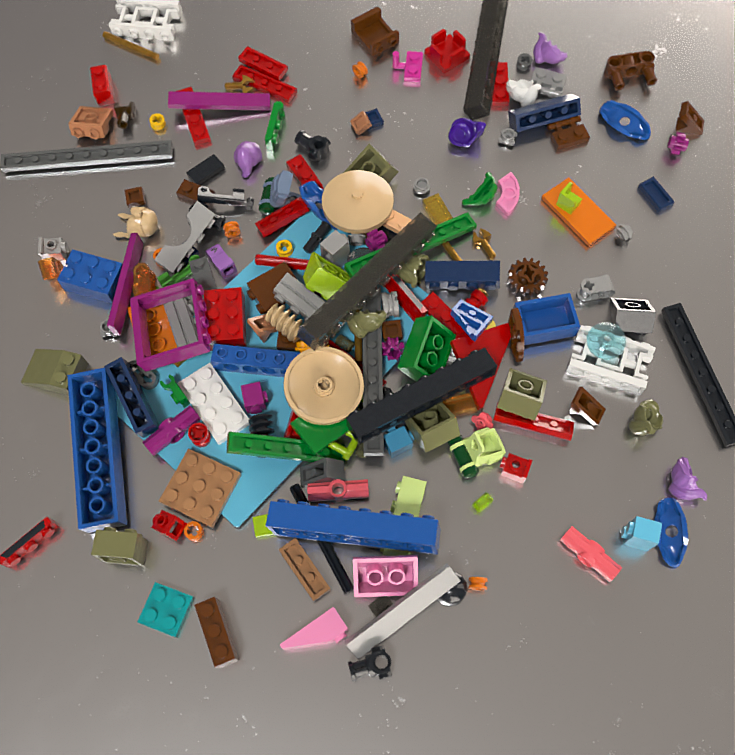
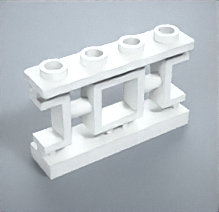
M116 0L115 8L117 13L121 15L119 20L111 19V22H109L113 35L118 37L174 41L176 30L174 24H170L171 19H179L182 16L179 0ZM141 16L152 17L150 22L139 21Z
M581 325L575 341L584 344L581 355L572 353L566 372L641 395L646 389L648 376L639 373L641 362L650 363L656 347L645 342L633 341L629 337H620L608 331H599L591 326ZM590 340L601 343L599 350L589 348ZM604 350L621 355L618 367L601 362ZM628 352L638 355L636 362L626 359ZM586 355L596 358L594 365L584 362ZM624 366L634 369L632 376L622 374Z

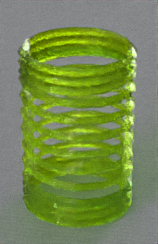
M485 492L472 505L478 512H481L493 502V498Z

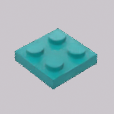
M155 582L137 622L178 638L195 597Z

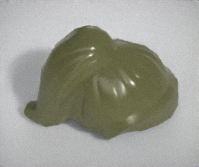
M422 253L413 255L405 263L398 264L396 273L404 283L411 284L412 288H416L417 283L421 284V280L425 276V264L430 259L428 255Z
M344 308L342 310L343 313H346L347 325L350 331L358 338H364L368 332L377 330L386 320L387 315L384 310L372 313L368 309L364 312L361 310L356 312L351 308Z
M653 399L642 401L635 409L634 419L630 421L628 427L637 436L652 435L657 430L662 429L663 416L659 413L658 403Z

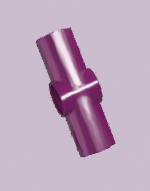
M189 405L174 418L170 417L164 420L159 425V429L142 443L154 456L170 443L173 444L182 439L185 431L191 425L201 420V418Z

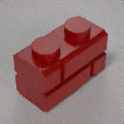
M107 65L91 67L93 95L98 105L114 104L112 77Z

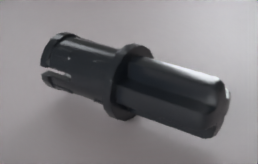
M322 221L317 230L311 233V238L303 247L306 253L312 254L319 243L323 241V238L331 230L330 224Z

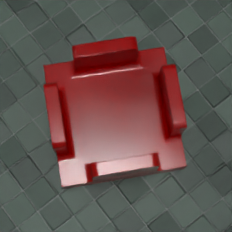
M443 28L432 35L431 45L424 50V54L444 74L470 59V53L465 48L466 38L458 30L453 31V36L451 34L446 36V30Z

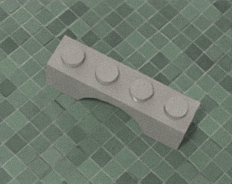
M197 201L186 215L191 228L188 240L179 246L164 245L154 259V262L171 274L174 271L178 273L184 265L182 260L185 256L189 258L195 250L192 248L196 242L199 244L204 238L205 234L203 232L206 227L210 229L216 221L213 219L215 214Z

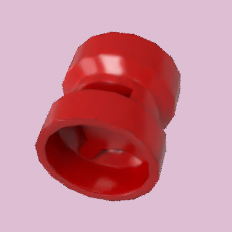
M477 289L473 290L470 297L464 300L479 309L488 303L486 295Z
M195 423L189 427L188 436L196 447H205L210 443L211 434L204 424Z

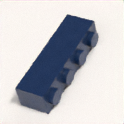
M568 94L508 111L510 128L520 132L581 115L580 97Z
M500 260L426 261V289L434 291L439 289L452 291L458 289L473 291L478 288L490 291L500 289Z
M120 357L105 365L107 374L135 433L145 438L159 429V424L130 363Z

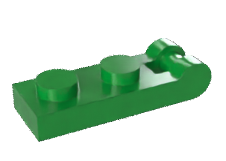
M280 101L273 104L265 135L267 150H274L275 144L278 143V130H281L282 120L285 118L284 105Z

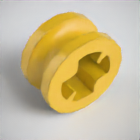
M155 113L149 118L151 127L154 130H161L166 125L162 114Z
M280 240L276 244L278 256L290 257L292 255L293 249L290 241Z

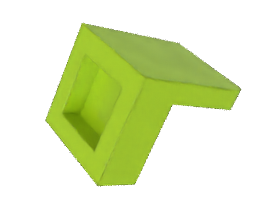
M571 182L560 192L556 203L558 207L570 215L582 201V198L571 192L573 186Z

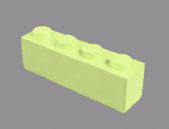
M403 476L402 482H397L395 493H398L397 501H392L390 512L393 515L401 516V513H410L414 517H419L427 482ZM380 548L383 556L410 554V551Z

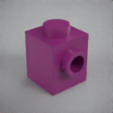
M260 381L241 385L244 407L247 413L258 414L262 410H266L265 403L269 402L267 392L263 391Z

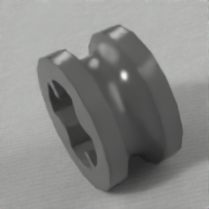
M526 53L519 55L517 67L521 70L529 69L532 57Z

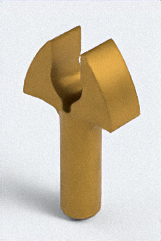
M243 75L241 82L225 83L224 86L226 90L242 89V93H252L255 88H247L245 85L256 82Z
M480 228L479 233L483 237L482 239L474 231L472 237L473 246L481 245L489 258L494 259L496 254L487 241L491 239V234Z

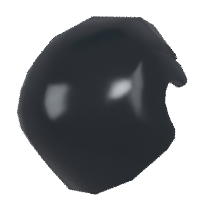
M457 572L455 574L461 581L438 598L439 602L446 606L458 605L465 598L468 591L466 580Z

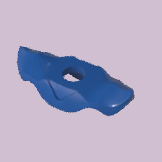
M613 100L605 102L600 107L599 112L604 120L618 132L640 140H648L650 138L651 130L649 123L633 107ZM624 117L630 119V123L627 126L620 124V120Z
M309 181L300 186L299 192L306 205L317 218L330 224L323 213V209H318L315 205L317 203L322 204L324 190L314 181ZM330 224L332 229L337 230V228Z
M667 497L659 501L654 521L662 523L658 544L662 557L669 566L677 568L683 560L688 545L687 521L678 501L673 497ZM675 526L678 529V534L675 537L667 536V527Z

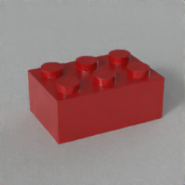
M242 288L204 290V302L207 308L204 312L209 323L207 332L211 338V344H209L210 351H213L214 344L247 347L245 297Z

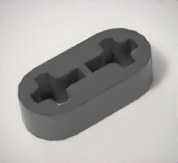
M136 360L129 362L132 368H137L140 371L139 374L134 372L140 386L146 390L154 389L157 386L158 378L151 370L145 372L137 365ZM146 376L149 379L151 378L152 382L146 383L143 377Z

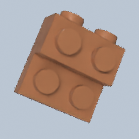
M80 106L68 123L71 135L77 138H105L110 130L108 123L114 115L113 109Z

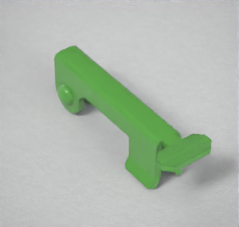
M193 255L190 257L189 261L199 259L200 257L198 255ZM190 264L171 277L168 272L158 276L157 279L162 288L179 283L191 276ZM154 286L152 288V291L160 288L158 286Z

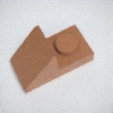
M266 314L247 319V323L263 343L266 342L270 333L277 332L276 327L271 326L270 322L265 320Z

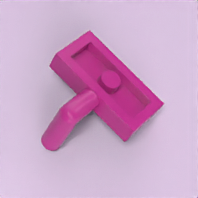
M394 51L393 68L405 69L404 81L420 82L423 52L407 51L405 63L399 62V52Z

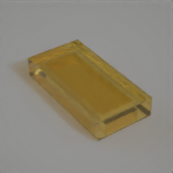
M438 193L422 200L435 226L453 218Z

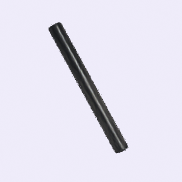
M298 483L290 487L296 502L303 501L309 503ZM317 541L343 592L347 594L353 591L354 586L331 543Z

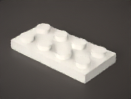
M208 363L177 383L218 445L227 440V433L229 431L240 432L250 425L248 422L249 418L211 363Z

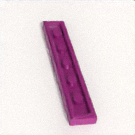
M168 91V108L270 111V94Z
M138 233L130 234L107 322V327L114 335H121L144 245Z

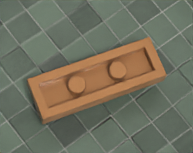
M296 538L278 549L313 602L331 590Z

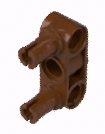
M641 51L610 56L604 69V75L612 80L616 91L624 88L623 77L642 74L646 79L647 85L652 86L657 82L653 62L655 55L650 51Z

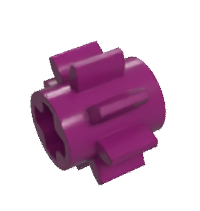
M676 132V136H670L667 148L671 149L670 152L672 154L680 155L681 151H686L689 139L686 138L685 133Z
M374 229L367 233L368 238L365 239V243L371 251L386 247L385 243L388 242V238L382 230Z
M388 337L386 343L382 342V356L387 355L388 361L391 359L398 361V358L404 351V342L399 343L398 337Z

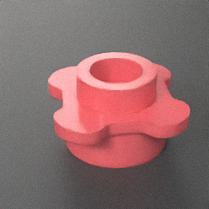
M481 412L478 416H472L471 421L475 423L477 430L486 427L493 428L492 418L488 413Z

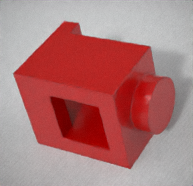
M509 453L508 457L503 456L499 467L503 469L501 475L524 484L533 460H527ZM512 463L518 465L519 467L514 468L512 466Z
M161 510L159 514L154 516L151 528L177 542L187 523L176 515ZM174 523H177L172 533L169 532Z

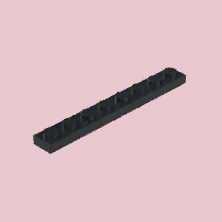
M677 303L663 307L661 312L724 446L734 445V412L682 304Z

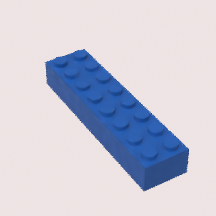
M105 367L67 375L78 529L90 533L96 530H104V527L115 528L127 525L115 388Z
M278 499L277 502L270 501L266 527L275 536L438 555L441 533L439 521L430 515H423L422 518H418L410 513H401L400 516L392 515V512L384 510L380 511V513H373L372 510L360 508L359 511L351 510L347 506H338V508H330V505L327 504L311 506L310 503L303 501L293 504L284 499Z

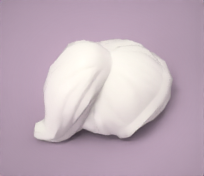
M509 80L506 83V90L515 101L520 102L522 107L534 104L538 90L541 89V85L538 83L533 84V80Z

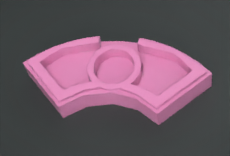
M512 172L501 178L497 183L501 189V197L497 200L496 206L507 217L514 211L519 200L520 188Z

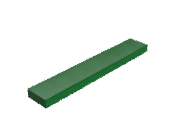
M231 431L227 433V453L307 462L331 458L344 461L345 463L343 455L329 447H326L314 456L301 439Z

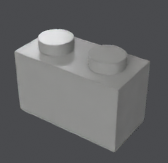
M335 230L320 243L321 256L338 267H343L350 260L349 239L345 234H340Z

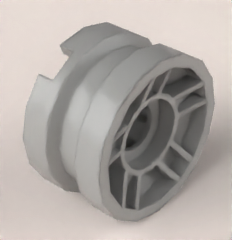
M391 291L390 294L386 292L381 293L382 310L387 313L386 318H389V316L399 317L396 291Z

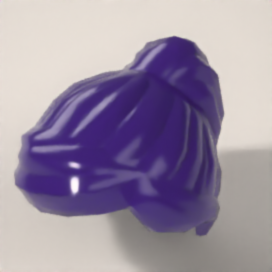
M466 118L456 119L448 133L449 141L459 147H469L476 138H480L483 135L486 124Z

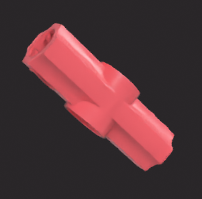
M336 479L332 482L308 483V501L334 500L341 502L345 499L369 498L368 479L351 481ZM336 487L344 489L341 494L333 493Z
M573 526L560 539L562 543L577 554V558L584 565L594 568L609 582L621 571L622 567L605 554V550L594 540L587 539Z

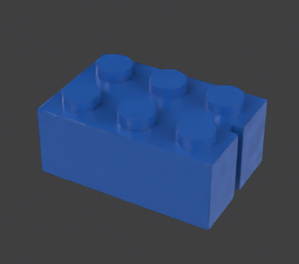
M72 249L66 261L67 267H63L57 279L59 284L65 291L112 304L123 264Z
M570 293L516 302L513 307L518 308L521 315L525 345L574 337L581 327Z

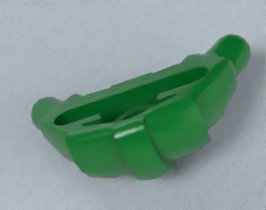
M491 172L485 174L484 182L473 195L462 200L464 206H484L494 200L498 186Z

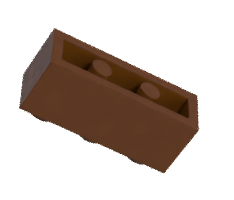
M214 596L195 604L194 606L214 667L220 669L239 661L219 599Z

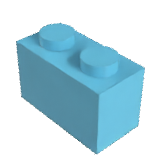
M636 516L622 528L621 538H624L622 545L649 551L659 544L662 523Z

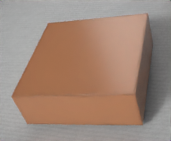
M364 111L350 120L358 135H361L372 126Z

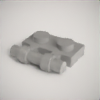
M535 67L531 81L533 80V84L538 83L541 85L538 94L548 95V98L553 99V97L561 96L568 75Z

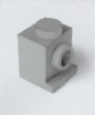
M61 237L38 238V254L44 262L66 260L68 245Z

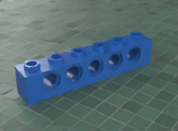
M214 344L210 362L217 371L285 377L289 364L300 352Z

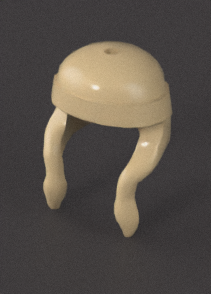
M132 207L130 210L132 215L118 214L122 219L128 220L127 233H113L115 237L130 238L131 233H138L141 238L150 237L157 230V215L151 209Z

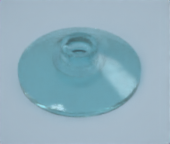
M602 322L590 329L586 342L589 351L594 356L610 360L618 357L623 352L626 345V337L622 329L610 322ZM609 336L611 341H605L604 337Z

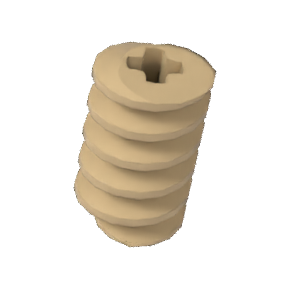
M277 303L274 304L267 312L265 320L270 322L271 326L276 327V330L281 332L283 336H287L289 341L297 342L304 335L308 324L300 326L302 319L295 321L297 315L294 314L290 317V309L284 312L286 308L284 304L278 307Z

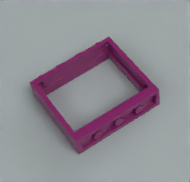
M194 278L130 298L136 362L145 372L210 352L209 344H211V338L207 332L209 323L204 312L207 308L202 298L204 290L202 285H199ZM192 295L198 341L151 356L146 309Z

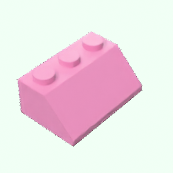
M418 556L353 557L354 597L406 595L418 585Z

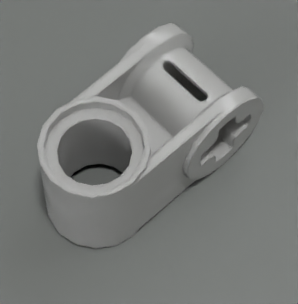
M605 274L584 279L576 294L580 301L588 302L609 298L616 291L610 276Z

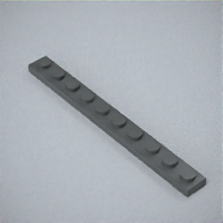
M171 140L1 154L0 169L2 172L170 159L173 158V144Z
M363 278L362 289L365 295L362 298V312L366 309L370 313L381 311V278ZM381 326L375 331L368 332L363 338V409L369 403L378 402L383 399ZM384 433L363 442L364 456H384Z

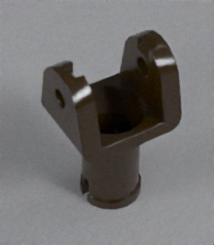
M119 102L115 103L113 107L118 119L117 126L121 129H126L128 127V119L135 118V103L130 102L129 106H119Z

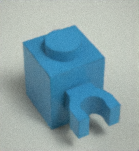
M394 426L387 430V434L384 435V445L391 458L413 448L414 437L411 431H407L404 426L398 429Z

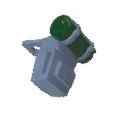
M283 170L275 177H269L265 180L262 197L259 202V211L262 214L270 215L274 212L275 208L290 203L287 198H302L300 194L290 191L293 173Z

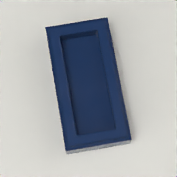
M654 176L638 186L658 213L673 206L675 203Z

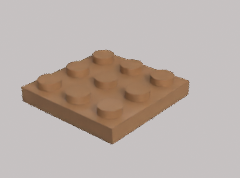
M188 448L159 502L213 528L242 474Z

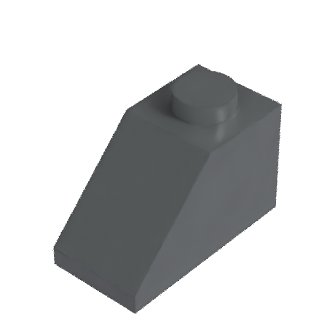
M207 256L189 261L193 278L199 285H202L203 290L217 289Z
M323 458L300 467L301 487H307L308 483L332 482L336 479L345 481L344 461Z

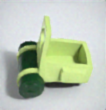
M486 427L475 431L470 437L463 438L460 435L447 442L464 479L475 477L479 473V466L496 463L506 453L502 441L494 428Z

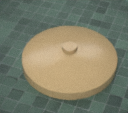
M353 170L344 172L333 178L327 184L322 194V209L326 219L335 228L347 233L362 234L378 229L386 223L393 211L394 196L391 187L382 177L369 171Z
M314 347L303 351L291 361L284 377V395L289 407L301 419L317 425H331L345 420L351 412L357 409L364 390L363 376L357 363L345 352L332 347Z

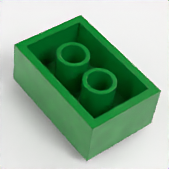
M433 316L416 318L397 368L416 382L422 376H429L435 373L440 367L446 366L452 349L450 342L455 340L456 335Z

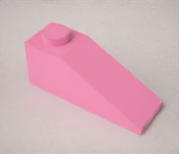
M332 607L282 642L280 646L283 650L329 644L334 641L339 643L347 637L346 632L349 630L336 609Z

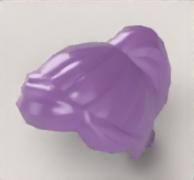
M539 32V39L533 51L535 62L537 64L544 62L557 64L565 61L568 57L567 53L560 51L557 45H552L551 40H547L544 33Z
M242 142L234 151L235 163L241 168L244 178L249 177L252 167L262 160L261 149L255 142Z
M681 457L677 459L671 471L672 482L668 489L669 492L681 500L702 498L704 501L707 500V493L698 488L696 484L698 479L692 474L688 458Z

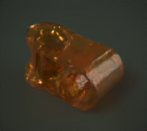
M54 257L38 261L43 280L49 281L59 277L63 269L61 261Z
M138 263L133 270L134 297L156 290L155 273L150 270L146 263Z

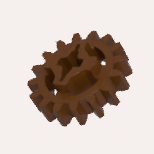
M523 258L522 262L516 260V264L511 265L507 275L509 276L508 283H511V289L516 288V294L521 291L522 296L529 293L531 297L533 292L538 295L540 289L544 290L545 284L548 281V271H544L545 265L539 266V260L534 263L533 258L530 261Z

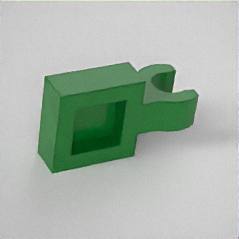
M172 375L168 376L171 380L169 384H164L161 380L160 385L162 388L173 392L170 396L176 404L181 403L184 408L190 404Z

